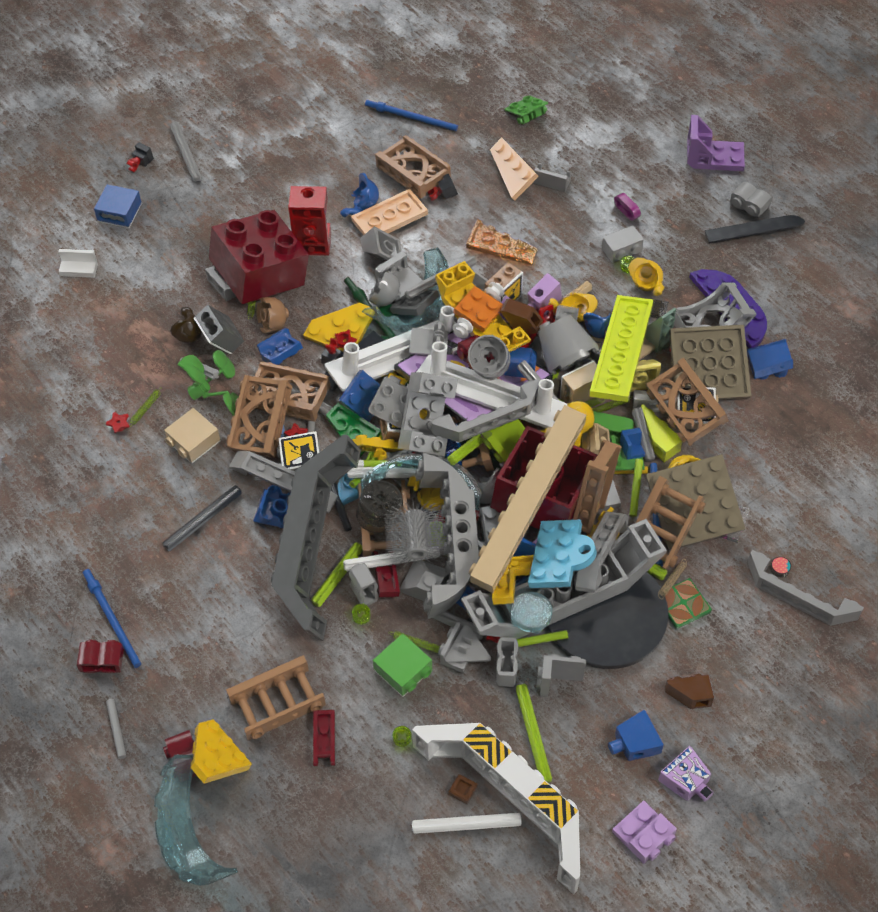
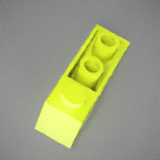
M642 404L641 408L644 413L654 454L665 463L681 451L682 441L677 433L668 427L665 421L660 420L653 410L648 409Z

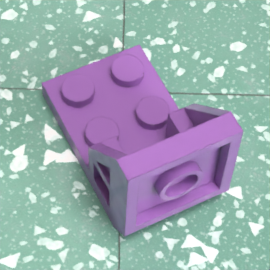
M691 115L687 137V164L693 169L744 171V142L712 141V130L698 115Z

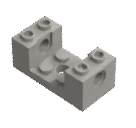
M411 372L398 449L445 456L448 439L433 434L431 421L438 416H443L446 398L455 399L458 379L424 372ZM423 408L427 411L425 419H421L419 415L420 410Z

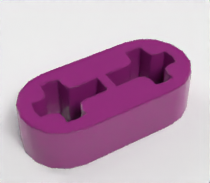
M625 193L614 197L616 207L629 220L633 221L641 216V211L637 204Z

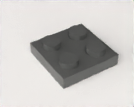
M431 289L410 299L404 295L390 307L392 314L419 316L440 295L438 290Z

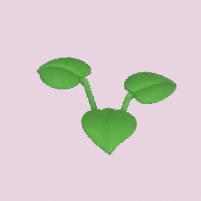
M216 350L213 353V360L220 369L218 375L223 372L228 379L234 377L235 367L232 361L224 352ZM194 355L182 358L177 365L182 367L195 381L187 389L190 397L197 400L202 396L205 399L210 396L223 395L227 408L234 416L236 399L239 398L237 394L233 392L230 394L228 391L208 393L210 390L209 382L212 379L208 378L206 380V375L203 373L204 366L201 361Z

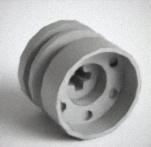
M483 335L471 343L468 350V360L479 376L486 379H495L502 376L508 370L510 353L506 344L499 337ZM490 354H492L495 360H491L488 363L486 357H490Z

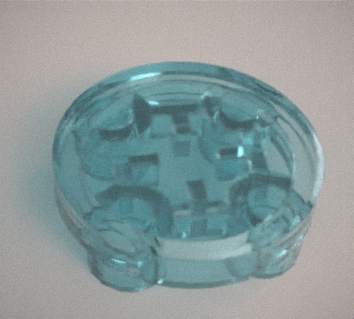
M522 593L511 604V622L521 630L536 634L540 633L551 621L552 605L540 593Z

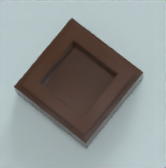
M458 774L448 791V795L468 804L478 784Z

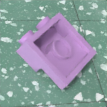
M642 801L612 829V832L644 864L649 859L653 861L660 854L661 851L659 849L664 845L668 847L676 839L675 833L677 828L661 813L658 815L645 801Z

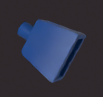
M645 710L618 725L615 732L616 740L608 742L612 755L623 751L628 761L659 755L662 753L664 746Z

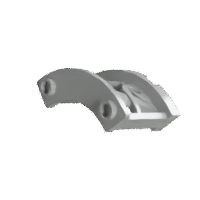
M722 283L705 299L689 306L676 308L674 326L676 328L707 327L710 325H701L707 312H722L723 314L719 321L720 326L744 325L745 327L757 314L753 309L749 308L736 288L737 285L735 283ZM730 294H731V295L733 296V298H734V300L732 301L731 304H730V298H729V295H730Z

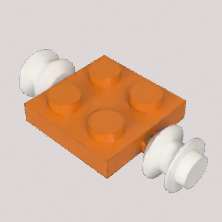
M491 282L484 291L474 286L454 308L453 313L460 317L457 323L452 326L453 332L457 337L467 338L468 333L473 331V326L484 333L501 313L503 304L499 300L500 297H503L504 290L499 283Z

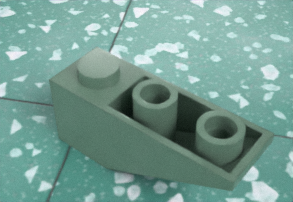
M675 308L647 326L645 338L655 346L654 351L656 353L668 348L670 345L669 331L674 325Z

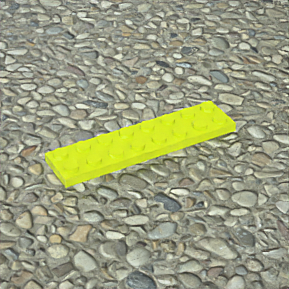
M617 295L590 388V397L628 402L653 307L652 299Z

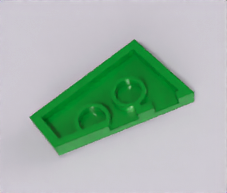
M337 403L326 414V419L340 437L348 435L353 440L358 435H367V438L379 437L381 433L379 428L340 403ZM361 451V452H360V457H361L366 451Z

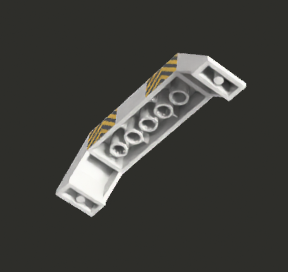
M481 723L415 726L412 729L413 747L428 761L432 757L463 758L558 844L560 864L557 880L574 895L578 890L580 880L579 810H577L576 804L570 799L566 800L555 785H549L538 770L531 769L527 761L521 755L517 756L512 752L510 745L505 741L501 742L496 737L494 731L488 726L485 728Z

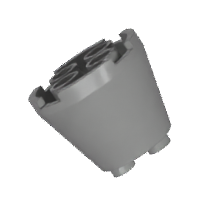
M566 312L557 316V321L551 324L548 321L539 326L541 330L538 331L546 368L551 375L557 374L555 370L560 369V371H564L576 365V363L587 359L592 351L594 354L600 351L592 337L572 315H567Z

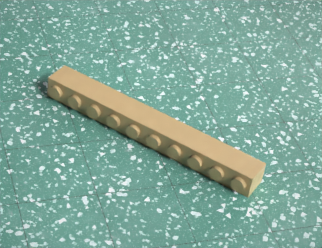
M566 405L563 406L561 411L558 410L553 419L555 423L546 430L544 443H539L535 451L537 455L534 461L530 460L526 467L528 472L525 477L521 476L517 483L518 490L515 494L512 493L507 502V505H509L507 510L502 511L499 515L497 528H492L488 536L490 540L487 546L483 545L478 556L480 559L477 564L473 563L469 570L471 583L491 593L494 592L584 427L586 414Z

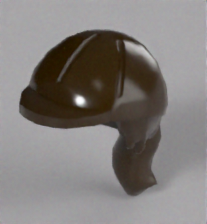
M182 307L181 315L185 319L177 321L171 327L170 332L177 340L191 343L201 337L202 331L194 320L196 315L193 314V310L190 307Z

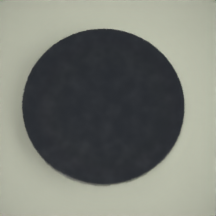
M646 572L627 591L552 623L547 627L550 633L567 630L568 638L555 640V643H558L568 656H577L585 659L586 664L591 665V667L619 669L642 661L643 658L654 652L659 646L668 624V605L663 591H661L662 596L660 594L658 596L661 587Z

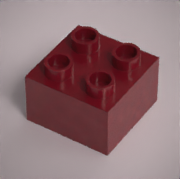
M275 209L271 211L264 210L259 214L241 219H231L227 223L211 227L209 260L241 304L304 286L309 254Z
M529 426L525 428L496 477L490 508L495 509L499 513L507 510L509 506L507 502L512 493L515 494L518 490L517 483L521 476L525 477L528 472L526 467L529 461H534L537 455L535 451L539 443L543 444L546 439L544 432ZM573 445L530 526L540 529L541 521L573 520L587 464L590 460L594 461L598 454Z

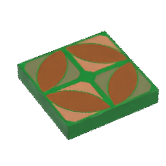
M690 578L672 586L665 596L668 605V618L676 629L712 611V608Z

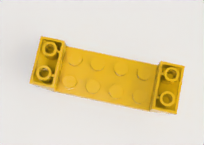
M465 261L435 275L442 301L446 306L455 308L475 286L472 283L475 273ZM500 315L496 317L484 333L474 326L473 331L469 333L471 336L494 335L499 337L506 344L509 352L531 341L530 337L520 326L512 330Z

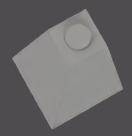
M375 226L360 238L362 251L383 261L391 259L392 256L402 251L399 239Z
M422 560L414 561L400 587V592L424 601L431 585L447 584L449 573H446L444 568Z

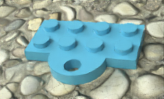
M580 519L541 521L528 580L530 588L570 587L573 571L584 569L595 560L597 550L594 541L586 535H580L582 529ZM589 550L588 553L581 554L583 551Z

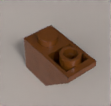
M510 298L505 300L500 311L513 329L520 326L527 335L538 333L539 326L543 322V319L534 307Z
M694 674L685 678L676 676L666 681L665 693L689 709L712 706L714 695L709 675Z

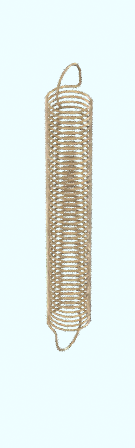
M684 561L683 563L679 562L672 572L673 574L669 576L659 590L658 596L659 594L662 596V589L665 593L664 597L667 595L686 568L687 561L686 564H684Z

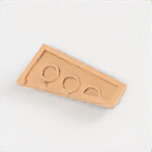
M501 137L490 151L510 196L515 201L539 176Z

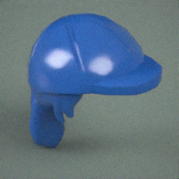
M365 173L359 174V187L353 191L354 194H351L353 197H356L354 208H344L340 214L343 217L355 215L377 203L379 198L378 187L367 178Z
M585 313L583 319L585 320L586 329L596 338H605V332L608 329L612 314L609 313L607 317H601L594 313Z

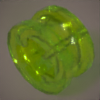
M630 255L622 257L620 269L625 273H630L629 264L635 258Z
M365 604L354 606L352 609L353 621L361 625L369 622L371 617L369 607ZM361 611L365 612V614H363L362 617H358V614H360Z
M398 726L394 729L392 737L395 745L405 747L410 744L412 734L408 727ZM399 733H400V734L406 733V738H407V739L404 740V739L402 738V739L398 740V735H397V734H399Z

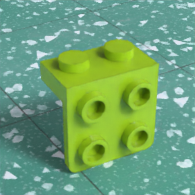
M519 419L481 433L484 438L482 442L489 450L493 449L495 452L493 456L500 464L502 462L505 463L524 432L525 427Z

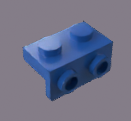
M287 328L280 330L257 345L262 360L276 365L281 364L283 360L295 355L303 348L300 341L291 337Z

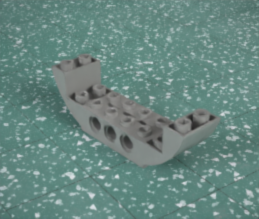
M423 453L422 459L418 460L415 478L416 481H419V488H440V498L444 499L441 515L445 517L443 535H447V542H444V548H447L444 550L447 551H444L446 552L444 554H448V561L445 562V571L449 573V580H447L446 585H431L430 591L426 593L423 607L424 612H427L428 619L450 609L461 598L470 581L469 570L472 564H477L479 560L474 489H469L463 477L447 462L438 457Z

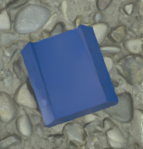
M786 339L747 349V357L754 379H767L771 374L779 378L785 377L788 370L793 368V359L791 358Z
M519 347L509 352L510 365L504 373L505 376L525 378L517 368L524 360L535 371L537 352L535 350Z
M275 485L264 489L253 522L284 528L283 518L287 514V500L291 492L287 494L282 493L281 488Z

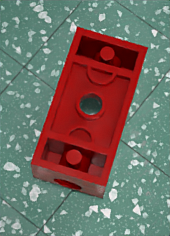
M291 186L288 209L292 233L309 255L329 256L331 226L330 223H327L326 219L327 188L319 186Z

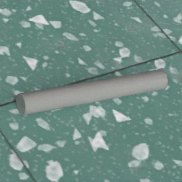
M108 699L106 704L118 759H124L127 756L115 700Z

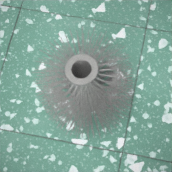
M413 504V509L410 507V510L407 511L403 508L406 511L405 514L400 512L402 515L396 514L394 518L399 519L392 520L396 521L393 522L395 524L387 525L392 527H385L391 528L387 530H391L392 534L390 535H393L394 541H396L393 542L396 543L393 544L396 546L389 547L393 549L386 550H392L387 552L395 553L392 554L394 556L400 555L398 556L399 558L405 553L403 555L406 556L404 559L407 558L409 561L411 559L422 560L423 558L429 561L426 557H432L433 555L430 554L437 555L438 553L435 552H439L433 551L434 549H447L441 545L443 543L440 542L443 541L438 540V536L440 538L446 537L436 535L438 534L436 533L438 532L436 527H438V530L444 529L440 527H445L440 526L441 524L438 523L441 522L438 520L444 519L438 518L444 517L436 516L438 514H433L432 511L429 512V515H426L428 514L426 513L427 510L423 512V507L419 510L416 506V509H414Z

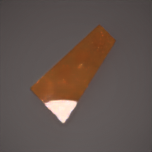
M477 219L466 242V248L531 266L538 253V248L520 239L515 240L505 232L502 234L496 231L495 227L484 225L483 221Z

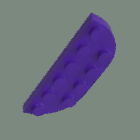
M700 269L690 273L689 278L705 297L712 294L722 283H735L737 285L736 288L749 308L753 309L757 314L744 327L746 346L749 349L757 347L764 339L767 330V319L761 307L742 285L731 275L717 270ZM730 294V295H729V298H730V304H731L732 301L734 300V298H733V296Z

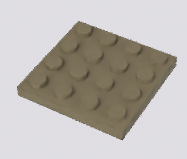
M744 325L670 328L672 366L676 365L677 361L684 357L706 387L716 388L718 400L751 398ZM682 372L674 376V383Z
M722 454L646 474L650 492L659 476H662L669 481L668 485L671 489L697 501L699 495L705 499V508L701 514H697L681 547L741 532L746 529ZM662 495L659 501L661 503L660 506L686 519L692 510L691 507L667 495ZM657 513L661 528L679 536L683 526ZM665 539V543L669 551L672 549L674 543Z

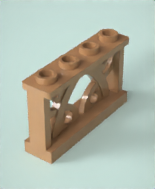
M407 135L403 136V139L385 151H379L375 154L376 166L407 189H411L421 199L426 196V192L437 186L438 182L444 179V175L449 173L451 177V168L447 162L438 158L437 155L431 153ZM406 161L422 162V171L406 170Z
M684 357L677 361L676 365L651 382L646 383L648 388L646 393L649 398L657 401L658 404L656 406L662 415L666 413L669 417L666 419L672 429L677 428L679 431L677 433L678 437L683 443L687 442L689 446L719 425H724L729 421L725 411ZM682 372L675 381V383L672 380H670L671 378ZM662 384L673 386L672 389L668 387L663 388V390L667 391L665 395L658 393V388ZM687 384L691 385L690 390H684L681 388V386L685 388ZM678 392L684 395L699 394L694 402V412H684L676 409ZM666 400H669V401H668V407H667V405L664 403V401H666ZM700 403L706 404L704 408H700L702 412L698 411ZM716 416L714 419L703 425V419H708ZM676 418L682 419L681 423ZM694 420H698L699 427L696 431H686L685 426L687 424H691L693 428L695 425Z
M260 362L254 377L264 378V376H267V379L271 377L274 380H287L289 383H294L300 393L290 395L286 415L315 422L320 406L331 387L329 377L322 373L294 369L270 362ZM260 385L252 387L251 395H255ZM266 386L267 392L277 391L276 387ZM315 387H318V388H319V390H318L317 392L307 393V392H312V391H314V390H315ZM263 389L259 391L260 395L263 394ZM309 398H314L312 404L309 403ZM267 401L268 408L272 409L274 403L269 404V401ZM263 403L255 408L265 411Z
M244 375L243 380L240 382V395L235 403V415L231 419V432L226 440L229 449L235 452L250 451L257 455L276 458L279 438L281 437L292 391V385L287 380H274ZM260 385L263 389V394L260 395L259 391L256 390L255 395H251L252 387ZM266 386L276 387L278 389L277 391L267 392ZM267 401H269V404L274 403L272 409L268 408ZM263 403V407L271 415V419L262 422L255 429L248 415ZM265 426H268L267 433L262 430ZM242 433H245L243 440L249 439L251 435L253 436L251 441L245 445L239 443ZM256 440L264 444V448L252 446Z
M607 440L601 442L596 459L594 461L590 460L587 464L573 520H581V530L589 534L592 531L596 514L599 509H604L621 451L620 445Z

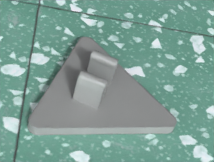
M468 625L463 626L445 657L446 663L487 662L491 660V656Z

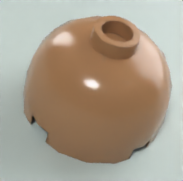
M275 297L260 298L261 302L257 303L258 323L262 322L264 327L260 328L263 333L279 331L283 328L286 319L289 317L288 309Z

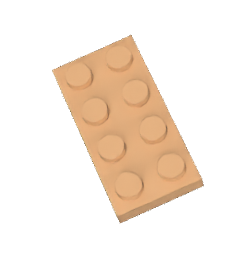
M408 189L351 216V219L363 235L374 226L386 233H390L428 215V209L411 189Z

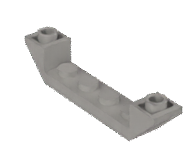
M539 379L527 381L521 385L520 397L522 400H516L512 404L499 407L488 414H481L473 420L463 421L458 426L455 425L450 414L438 416L431 421L433 434L461 442L529 415L536 401Z
M237 451L229 466L230 469L245 476L249 473L291 492V481L295 476V471L253 452ZM332 491L330 492L327 513L331 511L338 498V495Z
M606 512L591 538L597 550L596 558L588 567L578 570L576 590L596 593L602 582L601 566L619 532L624 533L628 526L632 525L633 519L631 517L615 512Z
M751 551L747 563L756 587L830 626L859 619L864 607L860 606L856 601L844 598L837 610L831 604L824 603L813 595L797 589L794 585L783 582L775 575L766 573L770 559L763 553Z

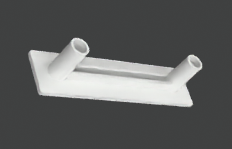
M443 306L440 310L439 320L418 328L434 330V325L437 322H442L445 325V331L450 333L453 331V324L456 323L454 321V308ZM411 331L359 350L358 344L349 342L344 346L343 357L325 363V369L343 392L359 370L365 371L373 379L395 371L394 364L412 355L409 354Z
M441 341L433 343L431 355L427 356L417 372L458 379L456 396L494 410L499 407L508 406L516 400H522L520 397V386L497 378L486 379L479 376L472 369L447 361V344ZM549 379L539 381L536 401L531 413L519 419L547 429L549 426H553L556 412L558 410L561 411L564 405L567 406V403L553 399V381Z

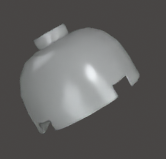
M385 269L379 277L381 279L374 285L368 300L378 306H388L393 300L397 302L401 295L398 278Z

